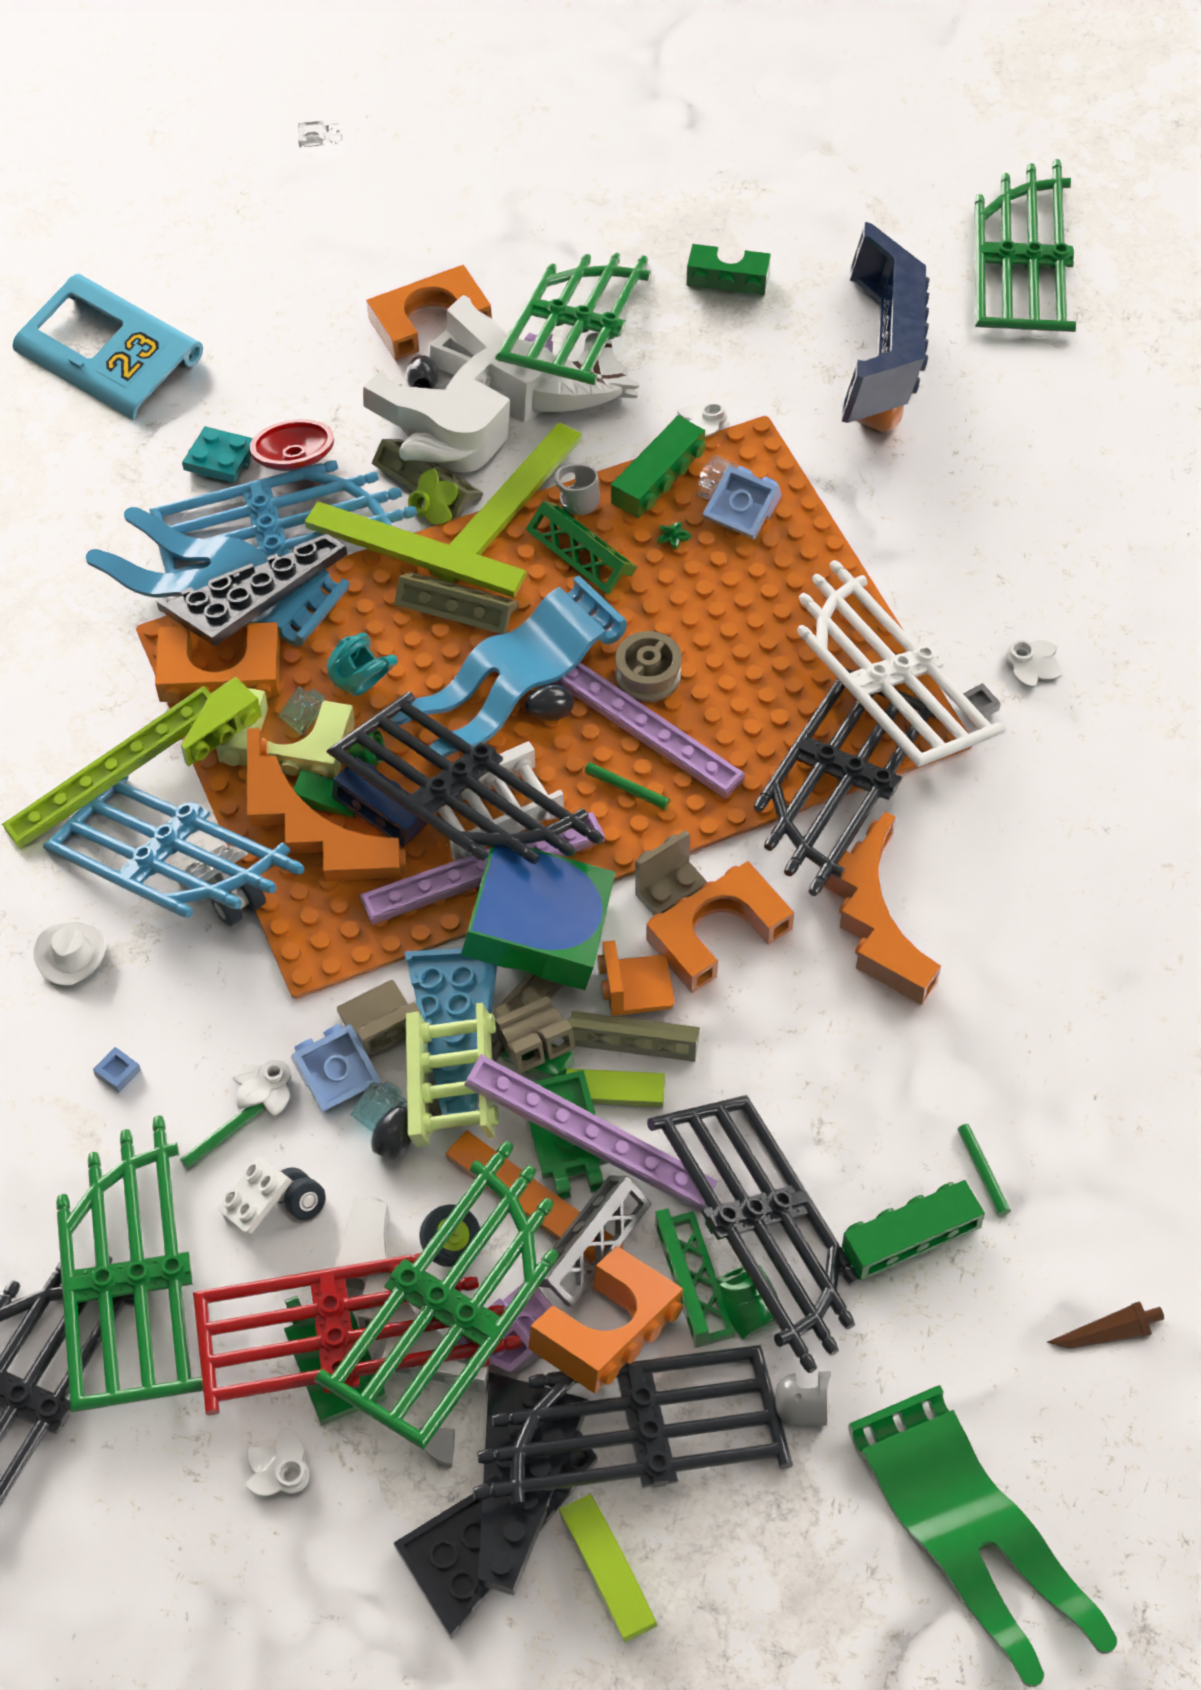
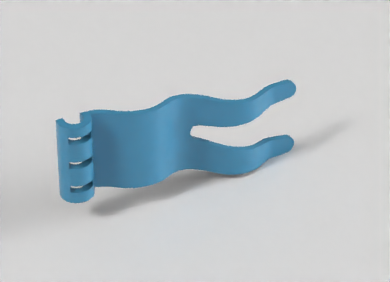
M129 507L124 511L123 515L126 522L141 530L168 553L187 561L211 562L210 565L206 568L191 569L178 573H159L146 570L120 556L99 549L89 550L85 556L88 565L104 572L127 589L140 595L154 598L182 596L181 591L191 587L194 591L208 586L209 580L251 563L254 567L268 562L267 557H269V555L252 544L237 538L222 536L200 539L186 536L174 530L156 516L138 507ZM324 570L249 623L277 622L279 634L287 643L297 647L302 646L349 589L350 583L343 578L337 584L330 578L329 571ZM322 587H323V589H325L328 593H330L329 596L326 595L324 592H322V590H321ZM308 606L314 611V614L310 613L305 607ZM292 624L294 627H296V628H297L298 630H300V631H299V632L294 631V630L290 627V625Z
M580 576L573 578L574 586L570 592L566 593L560 587L550 592L541 601L533 614L518 628L506 634L492 636L478 644L468 655L456 677L447 687L434 695L416 698L412 705L426 715L453 710L465 703L477 691L488 674L497 672L499 676L478 715L466 726L452 731L472 746L480 742L484 744L502 728L514 706L525 693L537 686L547 685L563 678L579 664L590 647L598 640L604 644H612L618 641L626 631V619ZM402 712L391 718V721L398 726L412 720ZM440 738L429 746L445 758L458 751Z

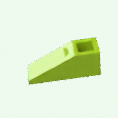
M234 677L210 694L183 740L181 749L185 764L188 767L204 759L215 748L229 742L234 735L244 728L252 726L262 717L258 698L237 677Z

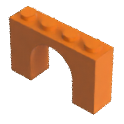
M464 264L366 300L368 319L395 361L419 352L418 332L409 320V316L416 310L427 306H440L448 309L462 295L470 298L473 306L491 319L492 309L491 304Z
M277 622L248 623L247 649L243 659L236 666L221 672L203 671L191 663L192 641L187 628L184 626L158 627L155 687L159 702L176 703L182 701L203 686L212 693L234 677H237L249 689L265 691L266 699L279 697L281 640Z
M749 861L740 866L731 867L721 878L714 882H707L698 892L690 897L681 898L674 907L664 913L655 914L646 923V940L659 955L666 956L668 966L691 993L717 978L718 960L694 932L696 924L707 915L717 912L736 914L745 919L767 945L793 929L794 911Z
M618 1246L596 1265L593 1289L625 1309L632 1319L628 1324L615 1330H595L582 1325L552 1305L530 1327L528 1349L594 1394L604 1384H611L617 1377L619 1370L626 1363L631 1364L634 1362L641 1348L647 1342L653 1343L659 1336L662 1328L668 1322L673 1323L683 1309L681 1304L682 1287Z

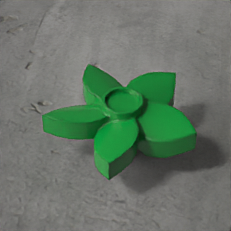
M676 522L670 525V527L660 525V531L663 535L657 539V544L670 541L671 547L677 550L680 542L691 539V534L687 530L682 529L681 522Z

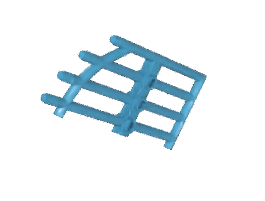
M336 460L326 461L324 464L311 465L301 470L281 473L149 509L150 514L163 521L165 516L244 495L245 506L170 525V527L179 533L185 534L250 516L251 527L210 538L224 536L247 540L256 537L259 550L269 556L277 554L279 557L289 554L290 550L294 549V546L325 534L313 532L286 540L284 529L305 524V520L312 510L280 518L278 508L346 491L354 496L355 499L332 504L331 506L349 512L368 507L374 515L368 518L391 526V523L417 515L415 506L385 513L379 505L380 503L388 502V500L402 497L400 488H392L388 491L384 490L373 494L360 488V486H364L366 483L371 484L378 481L377 472H368L365 475L361 474L346 479L325 473L339 469ZM303 479L323 484L275 498L271 490L273 487ZM158 545L165 573L202 569L208 567L211 563L205 561L176 569L174 559L178 557L168 553Z
M129 776L80 808L43 844L45 850L185 918H190L193 915V910L184 903L213 899L229 908L239 909L242 906V901L237 896L228 892L246 884L266 893H274L277 886L271 880L260 876L274 865L293 874L300 875L304 872V866L300 862L286 856L290 853V849L286 844L280 843L274 850H271L206 820L211 814L203 809L201 805L187 802L177 807L125 783ZM114 792H118L172 818L166 824L157 828L104 802ZM96 812L151 839L145 845L136 849L84 824V822ZM200 830L261 858V860L250 868L245 869L185 840L191 834ZM74 832L130 860L119 871H116L62 843ZM179 851L232 877L211 885L164 861L170 855ZM159 873L190 888V890L163 894L143 884V882L149 876Z

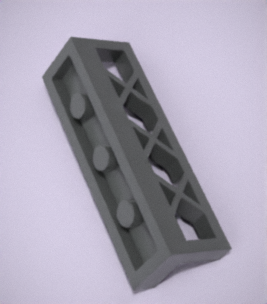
M609 1175L552 1248L559 1253V1256L554 1266L549 1268V1273L539 1287L550 1288L567 1307H573L593 1282L596 1265L616 1246L619 1247L652 1205L649 1199L628 1176ZM630 1194L637 1201L638 1206L631 1215H624L623 1201ZM608 1220H615L616 1234L611 1240L604 1241V1225ZM588 1246H595L596 1260L591 1266H584L583 1252ZM568 1272H575L576 1286L569 1294L560 1285V1282Z

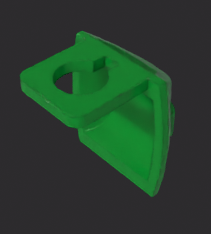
M742 1265L717 1277L725 1310L742 1340L776 1324ZM758 1265L777 1296V1293L767 1274L765 1273L763 1268L760 1265Z

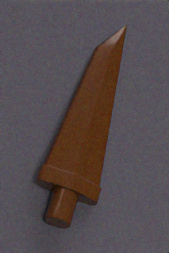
M1138 1301L1049 1340L1047 1343L1073 1349L1152 1335L1149 1324L1164 1320V1313L1160 1306L1144 1311L1141 1302Z

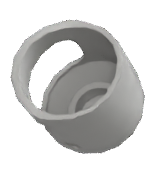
M583 464L564 465L555 473L556 486L562 492L560 494V503L564 510L575 516H584L593 512L600 503L597 471L591 466ZM572 472L575 474L576 481L573 485L566 487L560 480L564 475Z
M818 1371V1386L815 1388L798 1387L795 1373L783 1376L777 1384L775 1393L776 1410L780 1419L789 1425L827 1426V1388L831 1371Z

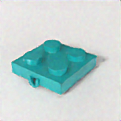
M204 426L182 461L183 470L235 483L244 468L248 469L250 466V457L252 456L250 444L253 438Z

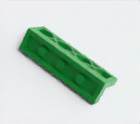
M543 501L525 529L605 593H611L622 574L632 577L638 568L557 504ZM545 516L550 520L551 532L542 534L537 530V527ZM567 533L570 535L571 548L562 549L559 545L558 535ZM588 549L590 551L591 564L582 565L579 560L578 551ZM608 565L614 570L606 583L600 579L599 567Z
M668 1208L655 1211V1228L672 1280L683 1288L682 1310L694 1347L698 1348L734 1338L735 1331L725 1310L719 1284L694 1211L671 1217ZM689 1223L692 1235L686 1243L678 1239L675 1227ZM694 1241L696 1242L697 1248L692 1246ZM688 1252L700 1257L703 1264L698 1273L688 1269L685 1260ZM704 1271L706 1272L707 1278L702 1276ZM698 1282L712 1289L713 1295L708 1304L698 1299L695 1290ZM715 1301L718 1309L712 1307ZM708 1313L722 1319L725 1329L709 1333L705 1320Z

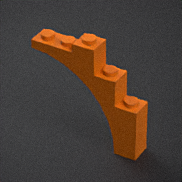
M885 811L878 821L874 819L871 822L863 842L858 841L851 853L848 851L844 853L838 865L845 868L843 877L838 879L831 875L824 888L844 898L839 908V913L841 914L840 928L861 939L855 949V954L857 955L856 968L922 1005L938 983L941 965L920 952L902 934L891 918L882 897L878 875L879 864L883 851L893 836L896 820L894 815Z

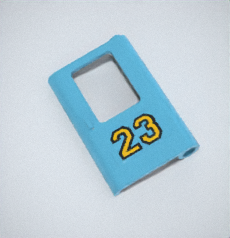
M78 273L66 280L63 286L18 331L12 343L14 351L132 420L137 417V410L181 361L189 367L194 366L201 359L204 349L203 344ZM68 298L71 300L80 299L123 324L92 358L84 357L38 330Z

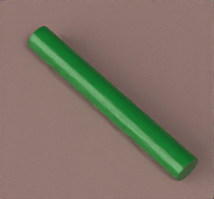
M591 762L585 767L584 773L663 810H666L670 804L669 798Z
M264 1103L244 1108L182 1156L180 1161L186 1169L193 1166L266 1109Z
M963 1124L957 1129L998 1215H1007L1011 1212V1209L970 1125Z

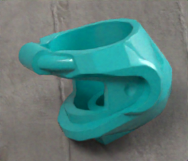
M359 633L355 636L343 638L335 647L327 660V674L336 687L354 696H359L371 689L397 665V657L391 654L376 659L370 651L371 639L366 633Z

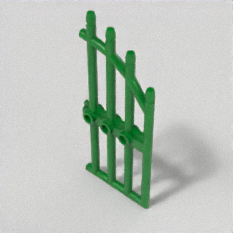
M1060 159L1053 160L1052 179L1037 180L1036 166L1034 163H1029L1026 168L1025 184L1011 189L1010 175L1003 173L1000 178V196L986 207L982 194H977L974 200L975 327L1075 332L1076 321H1067L1065 267H1073L1074 249L1073 246L1065 244L1063 188L1071 187V178H1063ZM1053 189L1054 245L1038 242L1037 191ZM1027 194L1028 244L1014 243L1011 231V200ZM1001 208V242H985V221ZM985 263L1001 265L1002 318L986 317ZM1012 265H1025L1028 267L1029 319L1013 318ZM1039 266H1052L1055 268L1056 320L1040 319Z
M618 252L611 255L606 265L589 266L591 263L590 254L583 255L576 268L556 273L557 265L554 263L549 264L498 350L495 360L595 385L597 374H593L591 371L607 340L621 336L626 320L619 319L638 281H649L651 271L645 270L648 264V257L646 255L640 256L634 268L618 266L621 260V255ZM600 276L585 305H579L576 308L567 306L583 277ZM612 276L628 278L610 312L603 314L593 312ZM567 282L558 299L550 301L541 299L547 287ZM531 316L546 319L526 356L511 353ZM563 324L573 326L553 363L537 359L555 326ZM589 330L599 332L580 370L564 366L581 333H586Z
M160 1115L155 1116L152 1122L154 1149L135 1156L134 1146L132 1145V1133L129 1129H124L120 1132L119 1138L121 1163L104 1176H102V1169L100 1168L101 1159L99 1153L90 1152L88 1154L89 1189L72 1212L69 1210L70 1201L68 1195L59 1194L57 1196V1224L72 1413L203 1391L202 1377L191 1378L182 1286L193 1285L189 1252H178L169 1163L170 1157L179 1155L178 1142L167 1144L166 1124L163 1116ZM156 1162L165 1255L144 1259L136 1169ZM123 1178L130 1261L110 1264L104 1192ZM91 1209L96 1266L75 1270L72 1234ZM168 1289L177 1381L156 1384L147 1292ZM133 1294L142 1387L120 1390L112 1298ZM98 1300L106 1392L84 1396L77 1303Z
M505 1141L496 1150L497 1153L493 1154L486 1165H483L478 1160L472 1163L470 1172L477 1178L414 1263L404 1258L400 1265L396 1266L389 1280L384 1285V1288L392 1292L333 1374L331 1375L321 1369L315 1377L316 1383L422 1450L429 1444L550 1271L549 1268L554 1266L559 1256L556 1250L550 1249L541 1258L542 1261L538 1264L536 1263L534 1234L545 1220L544 1217L548 1216L554 1205L553 1201L549 1198L542 1200L536 1207L537 1210L527 1219L518 1200L527 1188V1184L533 1180L536 1169L531 1165L525 1167L519 1174V1178L514 1181L510 1188L496 1176V1173L504 1164V1160L510 1156L514 1146L509 1141ZM488 1186L501 1201L443 1281L426 1272L431 1262ZM510 1213L519 1233L474 1296L469 1298L454 1289L507 1214ZM522 1253L524 1284L500 1317L485 1308L484 1304ZM404 1300L420 1309L421 1311L361 1393L344 1383ZM432 1318L450 1329L390 1412L373 1400ZM464 1336L479 1345V1348L421 1430H418L405 1422L403 1418L459 1339Z

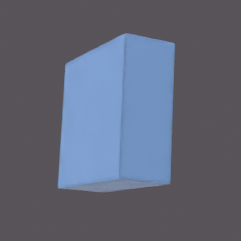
M114 1047L93 1068L94 1075L118 1093L141 1071L140 1065L117 1047Z

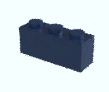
M356 757L357 760H359L364 765L372 769L374 772L382 776L384 779L392 783L394 786L402 790L404 793H406L409 796L411 795L410 793L405 791L396 781L390 780L383 774L378 772L373 765L365 763L360 758ZM345 767L333 779L331 796L333 799L387 837L399 838L400 846L403 848L427 826L426 822L349 768Z

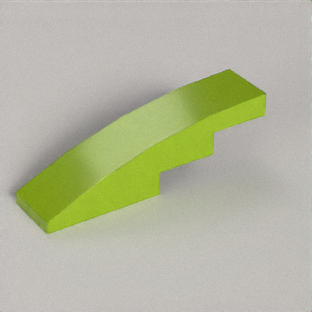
M592 1494L559 1508L561 1519L592 1578L594 1588L623 1641L627 1642L657 1627V1621Z

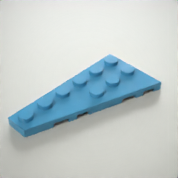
M463 948L404 952L410 971L411 984L415 992L416 1005L421 1011L424 1021L426 1023L429 1022L430 1025L477 1019L476 1003H483L488 1013L492 1014L497 966L461 956ZM477 1032L432 1038V1041L428 1042V1052L431 1055L478 1049ZM475 1063L433 1068L436 1085L466 1081ZM479 1093L438 1098L442 1115L480 1110Z

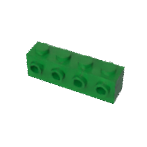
M677 415L611 484V503L637 518H640L646 510H651L659 496L663 492L669 491L673 482L679 475L686 473L689 465L695 458H700L706 449L705 429Z
M966 1180L956 1184L948 1182L940 1186L933 1194L926 1197L918 1195L901 1208L896 1210L889 1208L879 1213L875 1219L869 1222L859 1221L852 1224L844 1232L842 1248L851 1265L856 1270L860 1281L980 1229L985 1212Z

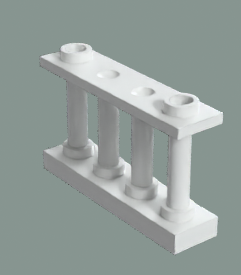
M529 741L499 754L503 757V761L499 763L516 776L521 775L525 782L564 808V794L562 791L559 790L548 795L532 769L535 768V750ZM490 772L478 779L488 788H494L500 796L539 823L556 818L534 802L521 807L506 783ZM468 788L456 796L460 800H467L473 809L509 834L518 833L526 829L507 815L493 820L480 797ZM445 805L436 811L440 813L444 821L459 831H465L449 806ZM479 827L468 831L486 833ZM450 840L451 857L454 861L472 855V853H468Z

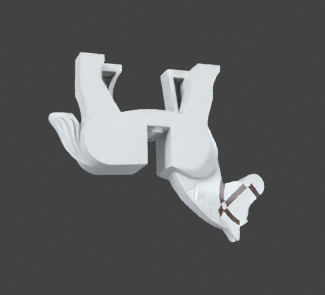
M462 295L447 309L446 331L430 345V358L434 361L436 367L454 375L446 390L408 387L401 377L396 376L393 380H390L387 374L379 371L363 386V407L400 426L408 436L399 450L402 460L434 462L450 471L471 472L483 467L507 441L509 415L525 423L542 412L579 410L601 405L617 397L637 398L638 393L634 389L639 388V383L628 377V367H625L615 358L611 339L607 340L591 373L597 374L595 385L497 361L495 356L508 334L490 317L479 312L471 303L470 298ZM599 333L589 334L585 339L584 351L581 353L578 361L567 360L564 366L580 370ZM518 338L511 353L526 356L533 342ZM544 347L537 359L553 363L556 355Z

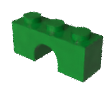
M692 243L687 263L686 285L765 295L770 275L771 253L745 250L744 256L739 262L730 264L722 262L718 258L717 246Z

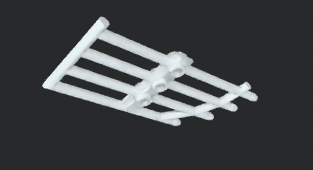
M833 560L829 566L832 572L838 575V578L844 584L838 590H835L827 583L823 576L819 574L813 575L812 581L814 585L820 589V592L827 598V601L821 609L808 594L802 593L799 596L801 604L804 608H807V611L817 621L816 636L804 625L797 628L799 636L805 640V643L917 767L1005 732V725L1002 722L991 725L939 669L944 665L939 659V654L927 645L918 647L863 588L868 583L864 575L854 578L836 560ZM853 593L907 652L895 655L844 599ZM835 608L884 661L872 664L830 618ZM828 634L857 664L860 670L849 673L827 649ZM928 674L979 730L968 734L916 677ZM905 683L956 739L944 743L893 686ZM881 691L933 749L921 753L870 695Z

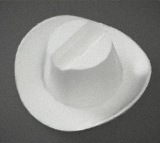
M75 922L57 923L46 927L38 935L33 947V957L38 970L47 980L59 985H72L84 980L98 969L105 957L107 942L103 933L91 925Z

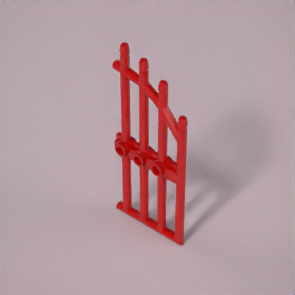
M415 1253L413 1256L409 1254L193 1292L205 1414L209 1416L219 1414V1402L317 1385L315 1377L321 1369L332 1375L366 1329L352 1330L350 1312L383 1306L392 1293L384 1291L348 1298L345 1280L387 1272L391 1274L404 1258L414 1263L421 1253ZM464 1277L454 1289L459 1292L462 1290H475L479 1288L478 1277ZM311 1286L313 1304L210 1322L208 1303ZM493 1305L487 1308L500 1317L505 1311L504 1305ZM315 1318L317 1332L315 1337L213 1354L212 1336ZM432 1318L423 1332L449 1327ZM414 1319L386 1324L374 1341L403 1336ZM512 1335L505 1337L500 1341L492 1354L522 1347L520 1336ZM467 1339V1344L455 1345L444 1362L470 1358L477 1351L479 1345ZM435 1349L407 1354L395 1371L423 1366ZM319 1351L321 1369L217 1387L216 1368ZM386 1358L359 1362L344 1383L353 1389L360 1388L359 1377L374 1375ZM489 1358L482 1368L490 1365ZM324 1388L325 1394L332 1393L326 1388Z

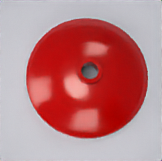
M309 419L288 420L273 424L260 431L252 439L250 451L252 458L266 468L280 471H296L307 468L322 460L334 445V435L329 426L319 421Z

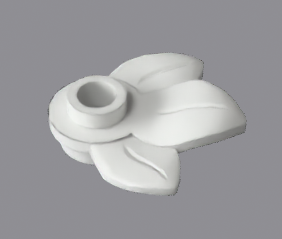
M708 403L704 406L692 405L677 410V413L682 418L705 429V437L715 434L719 430V426L727 420V412L723 405L719 403Z
M1017 640L1007 649L1006 658L1014 666V676L1027 687H1035L1038 679L1041 681H1051L1059 678L1062 674L1059 666L1051 658L1056 653L1058 646L1049 641L1036 640L1030 643L1026 640Z
M271 1060L263 1065L249 1064L240 1068L232 1077L236 1083L241 1085L237 1092V1106L239 1109L264 1103L270 1115L275 1117L284 1110L289 1102L290 1092L287 1085L291 1080V1071L289 1066L283 1061ZM279 1072L275 1077L269 1076L271 1073Z
M283 1428L278 1434L275 1447H248L247 1457L249 1465L255 1474L246 1482L245 1486L247 1489L258 1496H271L280 1491L287 1494L298 1493L306 1487L310 1474L306 1463L303 1461L304 1445L296 1434ZM291 1472L297 1473L298 1477L296 1480L289 1482L285 1479L287 1474Z

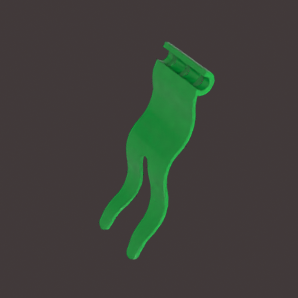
M940 1385L849 1423V1433L855 1449L862 1460H867L887 1504L899 1523L942 1569L971 1614L1008 1657L1024 1685L1028 1687L1039 1686L1044 1679V1671L1032 1644L1008 1610L979 1553L980 1549L985 1545L995 1546L1008 1559L1022 1578L1045 1601L1083 1632L1099 1653L1108 1654L1115 1649L1117 1637L1104 1614L1064 1570L1029 1518L993 1483L983 1469L954 1410H948L943 1398L944 1391ZM927 1402L934 1416L930 1420L923 1409V1404ZM899 1415L905 1431H898L893 1419L894 1416ZM868 1427L876 1442L872 1445L868 1443L864 1433V1429Z

